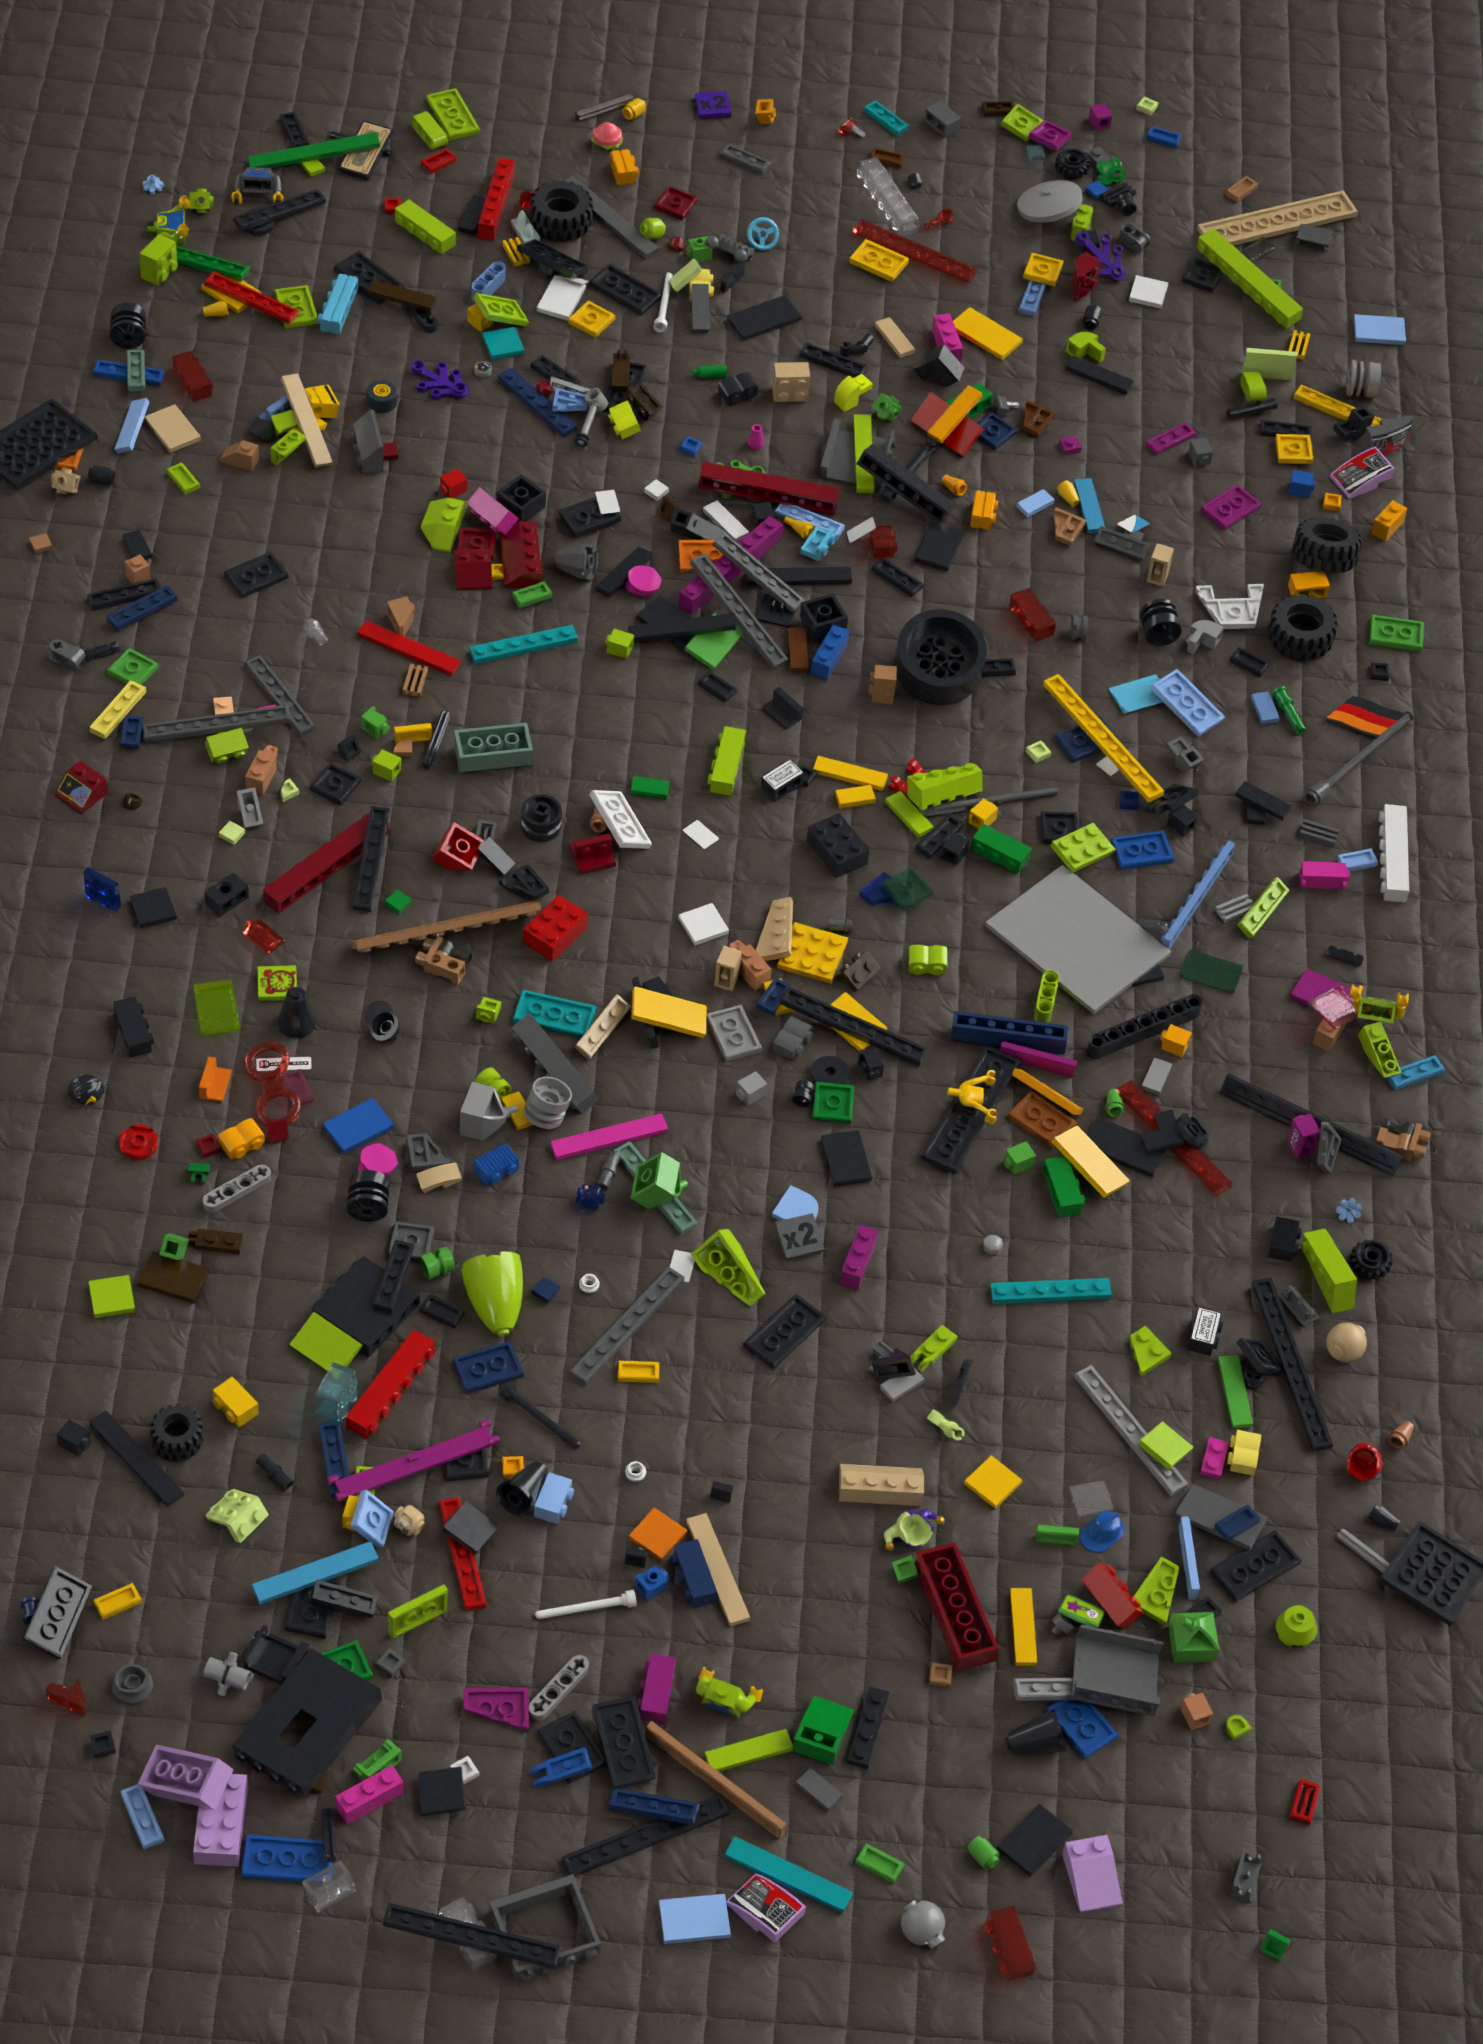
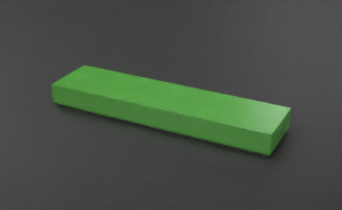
M1239 1355L1219 1356L1218 1364L1232 1429L1252 1428L1253 1421Z

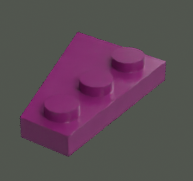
M528 1687L463 1689L464 1712L529 1731Z

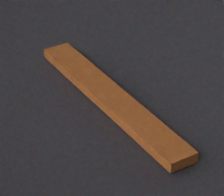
M651 1721L647 1725L646 1738L777 1838H781L785 1834L786 1823L654 1722Z

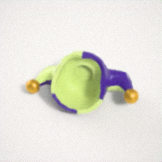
M928 1509L905 1511L898 1517L896 1524L888 1528L884 1533L886 1550L891 1551L894 1549L892 1541L895 1539H902L912 1548L923 1546L928 1542L933 1533V1527L929 1521H936L938 1525H942L945 1521L944 1517L937 1516Z

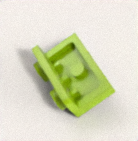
M292 429L271 447V463L277 466L306 440V436Z

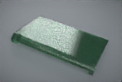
M1190 949L1180 977L1234 994L1244 966Z

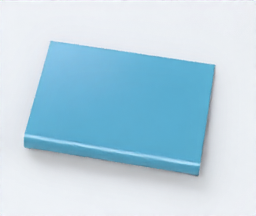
M1156 674L1108 688L1124 714L1163 703L1150 689L1152 684L1160 680Z

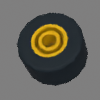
M378 380L367 387V405L371 410L385 413L390 412L397 406V388L392 382Z

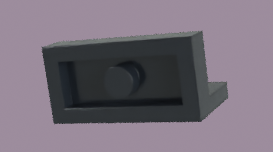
M780 687L774 689L773 700L763 705V710L784 729H788L802 720L803 707Z

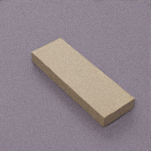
M890 317L875 322V327L899 358L915 353V348Z

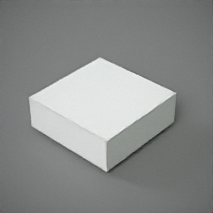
M656 479L644 488V493L658 501L669 493V488Z
M469 1756L449 1766V1768L462 1766L464 1784L479 1776V1771Z

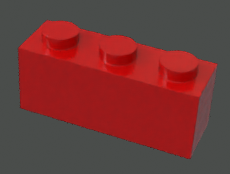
M1099 1562L1081 1580L1116 1625L1126 1629L1144 1613L1140 1608L1141 1603L1135 1596H1130L1127 1592L1129 1590L1128 1586L1122 1580L1119 1581L1115 1575L1117 1573L1111 1565Z

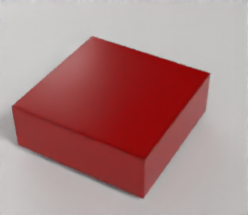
M384 198L385 214H395V208L401 205V198Z

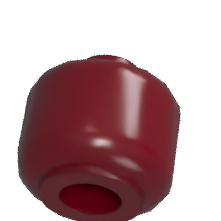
M678 236L672 237L668 244L670 250L678 252L683 251L686 246L685 241Z

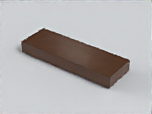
M788 628L790 672H808L806 628Z

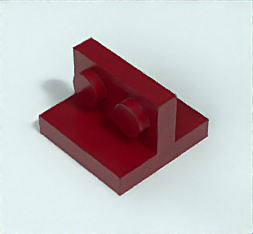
M610 834L569 842V849L580 875L616 867V861L611 851L612 837Z

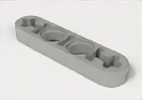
M258 1165L205 1194L203 1197L204 1210L210 1213L217 1212L267 1184L271 1179L270 1168L266 1165ZM242 1181H249L251 1183L248 1187L240 1185ZM231 1190L234 1194L232 1196H225L223 1192Z
M574 1656L530 1702L529 1716L535 1721L545 1719L582 1680L589 1670V1661L585 1656ZM582 1663V1664H583V1668H582V1667H579V1668L575 1671L576 1664H577V1665H580V1664ZM566 1676L572 1681L570 1684L564 1685L560 1682V1679ZM549 1691H554L558 1694V1697L549 1699L546 1694ZM542 1706V1712H534L535 1708L539 1709Z

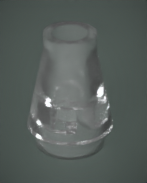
M309 619L303 625L304 633L319 645L325 644L328 638L319 621Z

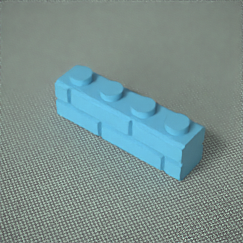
M339 274L337 279L333 280L332 291H329L327 295L328 302H324L323 314H319L318 324H320L322 332H331L337 335L341 333L358 290L357 277Z

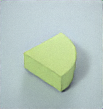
M290 778L283 783L281 788V799L283 802L299 795V789Z

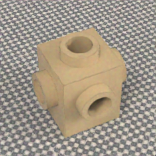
M67 468L55 470L51 477L52 488H56L57 492L67 494V492L77 493L80 475L73 474L72 470Z

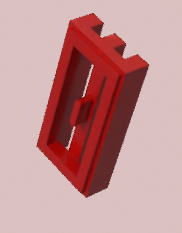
M445 148L422 160L421 166H425V170H429V173L433 174L456 162L457 157Z
M1300 1779L1289 1819L1293 1820L1295 1818L1298 1819V1822L1302 1823V1821H1305L1307 1825L1311 1824L1321 1785ZM1304 1785L1307 1788L1299 1814L1296 1813V1809ZM1311 1788H1314L1315 1792L1309 1814L1305 1816L1304 1813Z

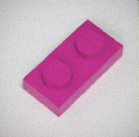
M1209 1437L1200 1475L1220 1480L1229 1442Z

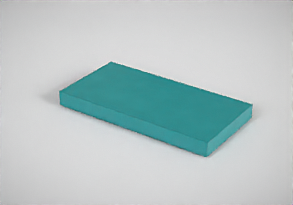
M522 990L513 1017V1023H518L530 1013L543 1030L581 1038L592 1025L597 1006Z

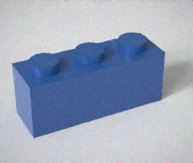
M836 625L831 627L812 660V676L826 681L829 679L848 645L849 630Z

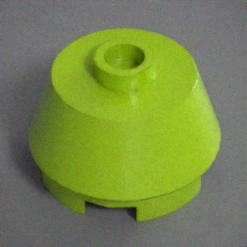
M1296 1605L1288 1608L1278 1616L1276 1630L1279 1634V1639L1287 1646L1303 1645L1305 1647L1316 1637L1317 1624L1313 1613L1308 1608Z

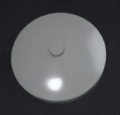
M1064 180L1048 181L1026 190L1018 199V211L1022 218L1031 222H1052L1074 213L1081 206L1083 195L1081 188L1073 182Z

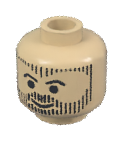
M408 1505L405 1508L401 1506L394 1514L396 1518L394 1526L406 1536H416L425 1526L424 1515L412 1505Z

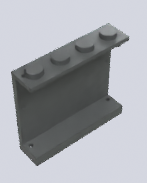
M834 419L821 464L820 479L856 485L854 432L840 430L841 420ZM892 430L889 439L872 436V444L892 458L894 450L891 448H895L897 438H894L895 430ZM874 477V489L881 490L883 483Z
M1081 1625L1075 1642L1071 1699L1154 1716L1160 1703V1697H1156L1159 1653L1163 1642L1137 1637L1132 1634H1123L1112 1630Z

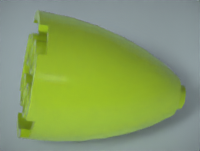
M500 1252L499 1255L486 1257L483 1254L465 1261L462 1264L461 1272L467 1294L475 1311L493 1334H497L498 1337L508 1336L516 1324L522 1302L523 1272L520 1255L513 1252Z

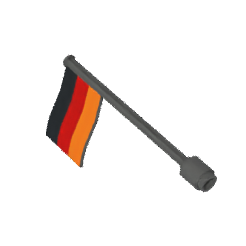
M1352 696L1326 717L1327 721L1340 723L1358 732L1377 738L1326 781L1318 780L1305 794L1307 803L1317 805L1331 794L1330 787L1405 724L1414 719L1413 713L1410 711L1402 713L1367 699Z

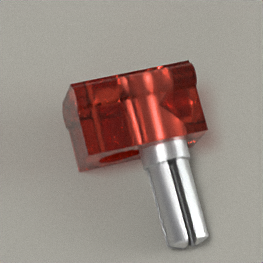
M849 117L840 126V135L842 134L847 137L851 132H854L862 138L865 136V132L856 127L857 122L852 117Z

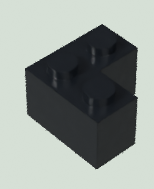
M941 345L919 355L913 370L923 381L937 376L947 387L960 381L964 366L945 345Z

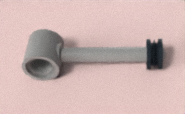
M598 388L589 390L585 395L590 409L581 433H577L574 440L575 444L580 447L588 445V432L595 413L603 411L608 406L607 399Z

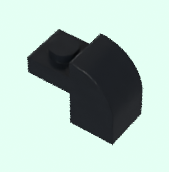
M1361 406L1351 410L1348 420L1334 424L1333 430L1342 439L1351 437L1353 440H1357L1365 434L1366 428L1372 425L1375 416L1366 406Z

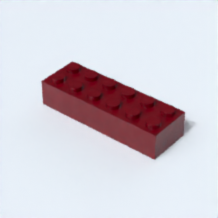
M956 1542L916 1552L914 1564L956 1671L997 1661L999 1646Z

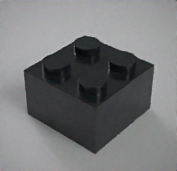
M521 474L497 491L496 501L519 518L517 522H526L546 507V492Z
M834 593L801 602L799 617L813 641L825 639L833 625L847 629L848 617Z

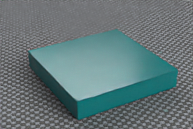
M515 327L482 333V338L491 360L524 354L525 350Z

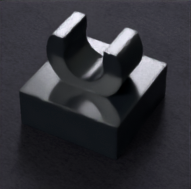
M350 735L337 745L339 752L344 760L347 761L362 752L355 735Z

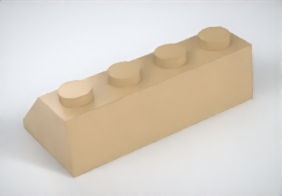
M840 1464L839 1501L922 1506L924 1496V1474L922 1468Z

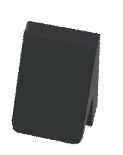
M897 1348L894 1349L891 1357L872 1359L871 1364L876 1380L913 1376L916 1374L911 1356Z

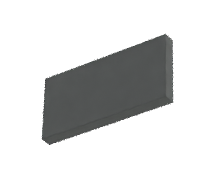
M1192 1484L1175 1512V1517L1181 1519V1517L1188 1516L1191 1525L1223 1538L1214 1528L1215 1523L1244 1506ZM1254 1511L1261 1518L1260 1523L1229 1540V1542L1251 1550L1265 1526L1268 1516Z

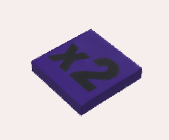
M727 91L695 93L699 119L731 117L732 112Z

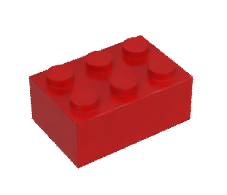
M558 895L523 929V943L553 962L588 928V913Z

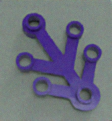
M1079 232L1075 238L1076 244L1086 246L1096 256L1095 258L1099 259L1101 264L1108 268H1100L1101 272L1099 275L1110 276L1114 281L1124 279L1126 271L1121 266L1122 246L1115 245L1113 247V264L1109 260L1110 234L1104 233L1100 239L1102 243L1101 252L1089 240V235L1086 232Z
M415 360L411 363V371L414 375H423L433 380L431 382H418V392L424 393L428 388H435L431 390V398L433 400H439L441 396L454 395L460 398L468 395L469 388L461 381L460 370L453 369L451 371V379L455 381L454 384L449 381L447 364L445 362L437 363V372L440 373V376L425 369V363L421 360ZM438 387H447L448 389H441V390H440V389H437V388H438Z

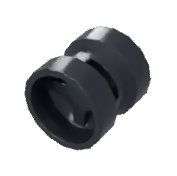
M1123 193L1118 196L1116 201L1121 213L1124 216L1134 214L1137 206L1133 201L1132 195L1130 193Z
M806 1080L798 1081L795 1086L796 1092L793 1093L792 1102L799 1107H808L811 1104V1096L814 1093L815 1086Z

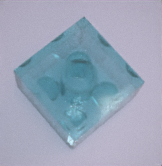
M333 1362L316 1392L317 1417L330 1422L341 1421L342 1418H346L350 1403L355 1402L358 1395L356 1390L358 1384L356 1370Z

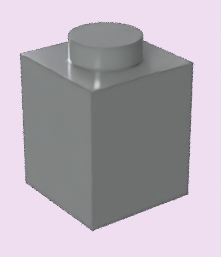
M755 1071L737 1082L736 1095L749 1106L766 1096L768 1084Z

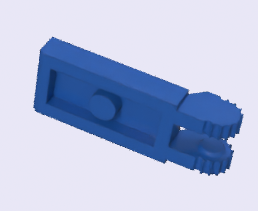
M581 1748L546 1760L544 1763L530 1768V1774L539 1775L547 1771V1776L538 1778L533 1782L535 1788H540L550 1783L552 1784L590 1771L592 1766L587 1749Z

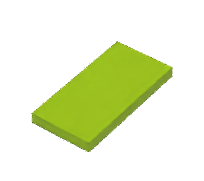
M456 88L426 95V101L449 141L480 134L479 126Z

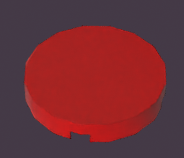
M143 1124L132 1125L127 1130L124 1129L119 1136V1149L121 1153L132 1160L149 1158L158 1148L157 1134L151 1127Z

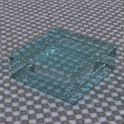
M1042 145L1026 146L1025 151L1028 161L1045 159Z

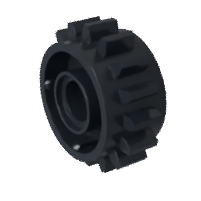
M1065 149L1058 153L1055 159V168L1058 169L1057 172L1064 178L1079 179L1084 174L1087 175V172L1090 170V159H1087L1088 155L1079 149Z
M1364 1240L1362 1243L1357 1242L1356 1247L1353 1246L1349 1256V1260H1351L1350 1266L1354 1268L1353 1272L1360 1275L1361 1278L1378 1280L1379 1277L1384 1278L1386 1273L1390 1272L1393 1264L1391 1259L1393 1254L1389 1253V1248L1383 1245L1382 1242Z

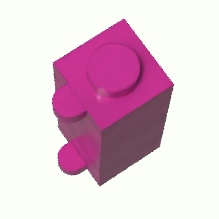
M1302 861L1299 871L1300 887L1344 889L1350 880V871H1347L1346 863Z

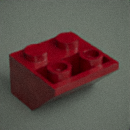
M1088 252L1083 253L1075 260L1072 291L1073 299L1076 302L1084 298L1091 290L1096 289L1099 284L1101 261Z

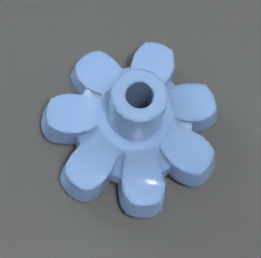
M150 175L147 177V181H143L142 186L144 191L150 190V194H155V190L162 191L164 183L160 181L159 177Z
M1350 1198L1349 1201L1342 1200L1340 1202L1341 1206L1336 1208V1213L1339 1214L1341 1221L1347 1218L1348 1223H1353V1217L1360 1218L1361 1213L1359 1211L1362 1210V1206L1355 1204L1356 1200L1354 1198Z

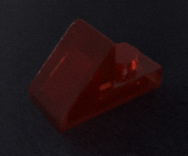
M79 1678L70 1691L61 1684L49 1683L46 1688L48 1700L83 1717L86 1716V1702Z

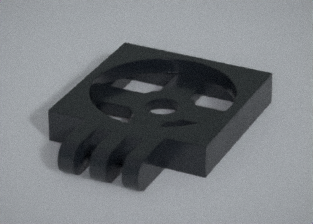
M1174 783L1164 789L1162 797L1149 802L1144 807L1145 812L1157 815L1166 810L1174 811L1199 796L1198 789Z

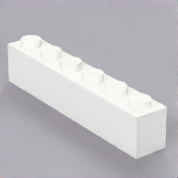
M1385 804L1383 811L1379 813V822H1382L1379 829V836H1382L1379 849L1382 850L1380 864H1383L1380 871V878L1383 879L1380 891L1384 893V901L1406 903L1409 893L1407 806Z

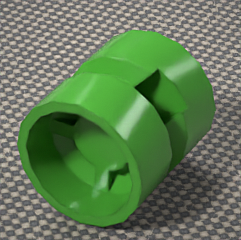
M446 1246L435 1250L434 1254L429 1252L419 1256L420 1267L427 1280L439 1277L441 1272L446 1274L455 1270L453 1256Z

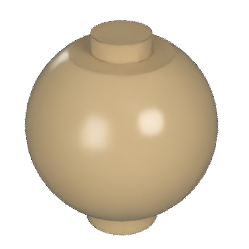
M1348 1322L1334 1326L1328 1333L1326 1340L1330 1355L1344 1363L1358 1360L1364 1354L1367 1347L1365 1330L1359 1325Z

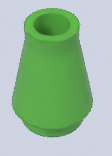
M1110 1089L1107 1092L1106 1112L1111 1117H1119L1123 1114L1125 1106L1118 1090Z

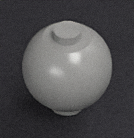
M914 1900L904 1907L906 1912L901 1918V1928L903 1934L910 1942L920 1946L928 1945L932 1949L945 1940L942 1935L945 1928V1918L937 1905L924 1900L917 1903Z

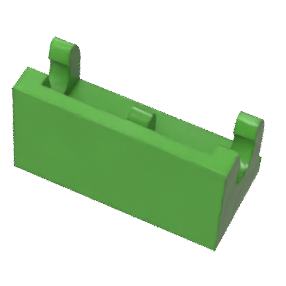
M386 1739L382 1747L361 1764H355L353 1772L364 1781L391 1765L393 1767L401 1761L402 1750L389 1739Z

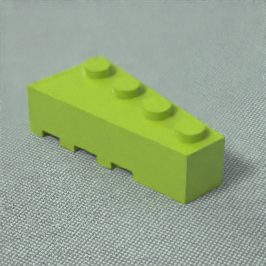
M968 763L961 767L952 766L944 770L936 769L928 773H915L912 776H907L908 797L921 810L927 809V805L933 804V806L940 805L942 800L953 801L958 795L965 797L982 791V770L973 763Z

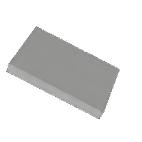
M742 1005L706 1014V1021L726 1062L762 1052V1046Z

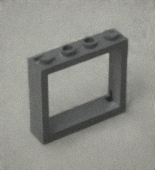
M573 1874L490 1901L489 1912L496 1930L506 1932L500 1916L570 1894L589 1943L561 1952L556 1968L571 1966L579 1960L592 1959L600 1954V1940ZM507 1957L516 1981L521 1979L529 1980L536 1974L542 1972L550 1973L555 1970L531 1963L519 1966L517 1960Z

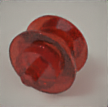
M529 190L521 192L519 204L522 207L530 208V199L533 192Z

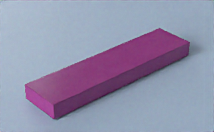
M1002 1042L1000 1051L1021 1060V1064L1074 1077L1076 1060Z

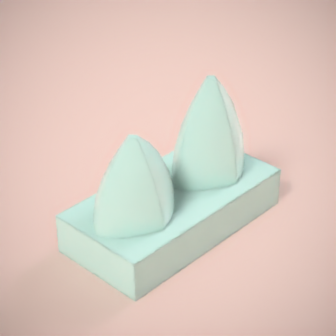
M521 210L518 217L511 220V226L522 243L534 239L540 241V236L525 212Z

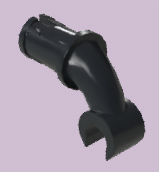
M865 334L863 339L858 341L856 345H852L847 341L843 342V346L840 345V353L843 356H849L851 353H866L868 347L874 342V337L871 334Z

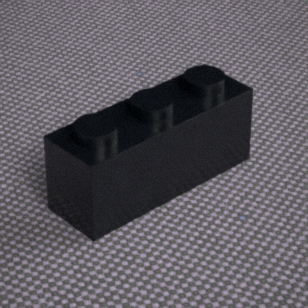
M136 996L114 1001V1015L129 1058L151 1053V1044H154V1038L152 1033H148L149 1024L147 1018L142 1016L144 1014L142 1004H138Z

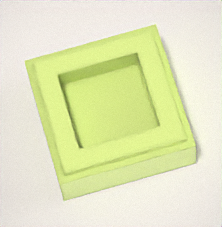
M1143 97L1136 110L1151 116L1158 107V102Z
M1042 741L1026 747V752L1035 763L1051 757V751Z
M229 821L219 832V837L235 845L245 834V829Z

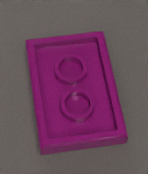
M1237 484L1203 505L1200 511L1225 531L1260 509L1262 503Z
M1307 968L1290 995V998L1342 1021L1353 1003L1352 996L1349 995L1351 988Z

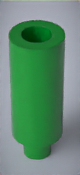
M726 365L698 366V369H692V375L699 376V379L727 377Z

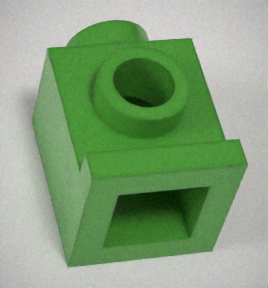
M374 706L361 716V729L376 739L385 735L390 729L385 716L377 713Z

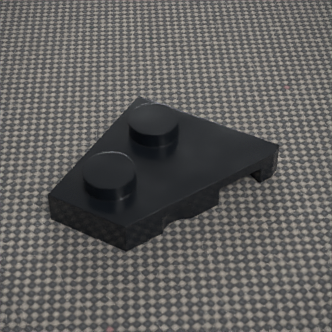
M529 864L498 878L500 886L533 901L549 893V887Z

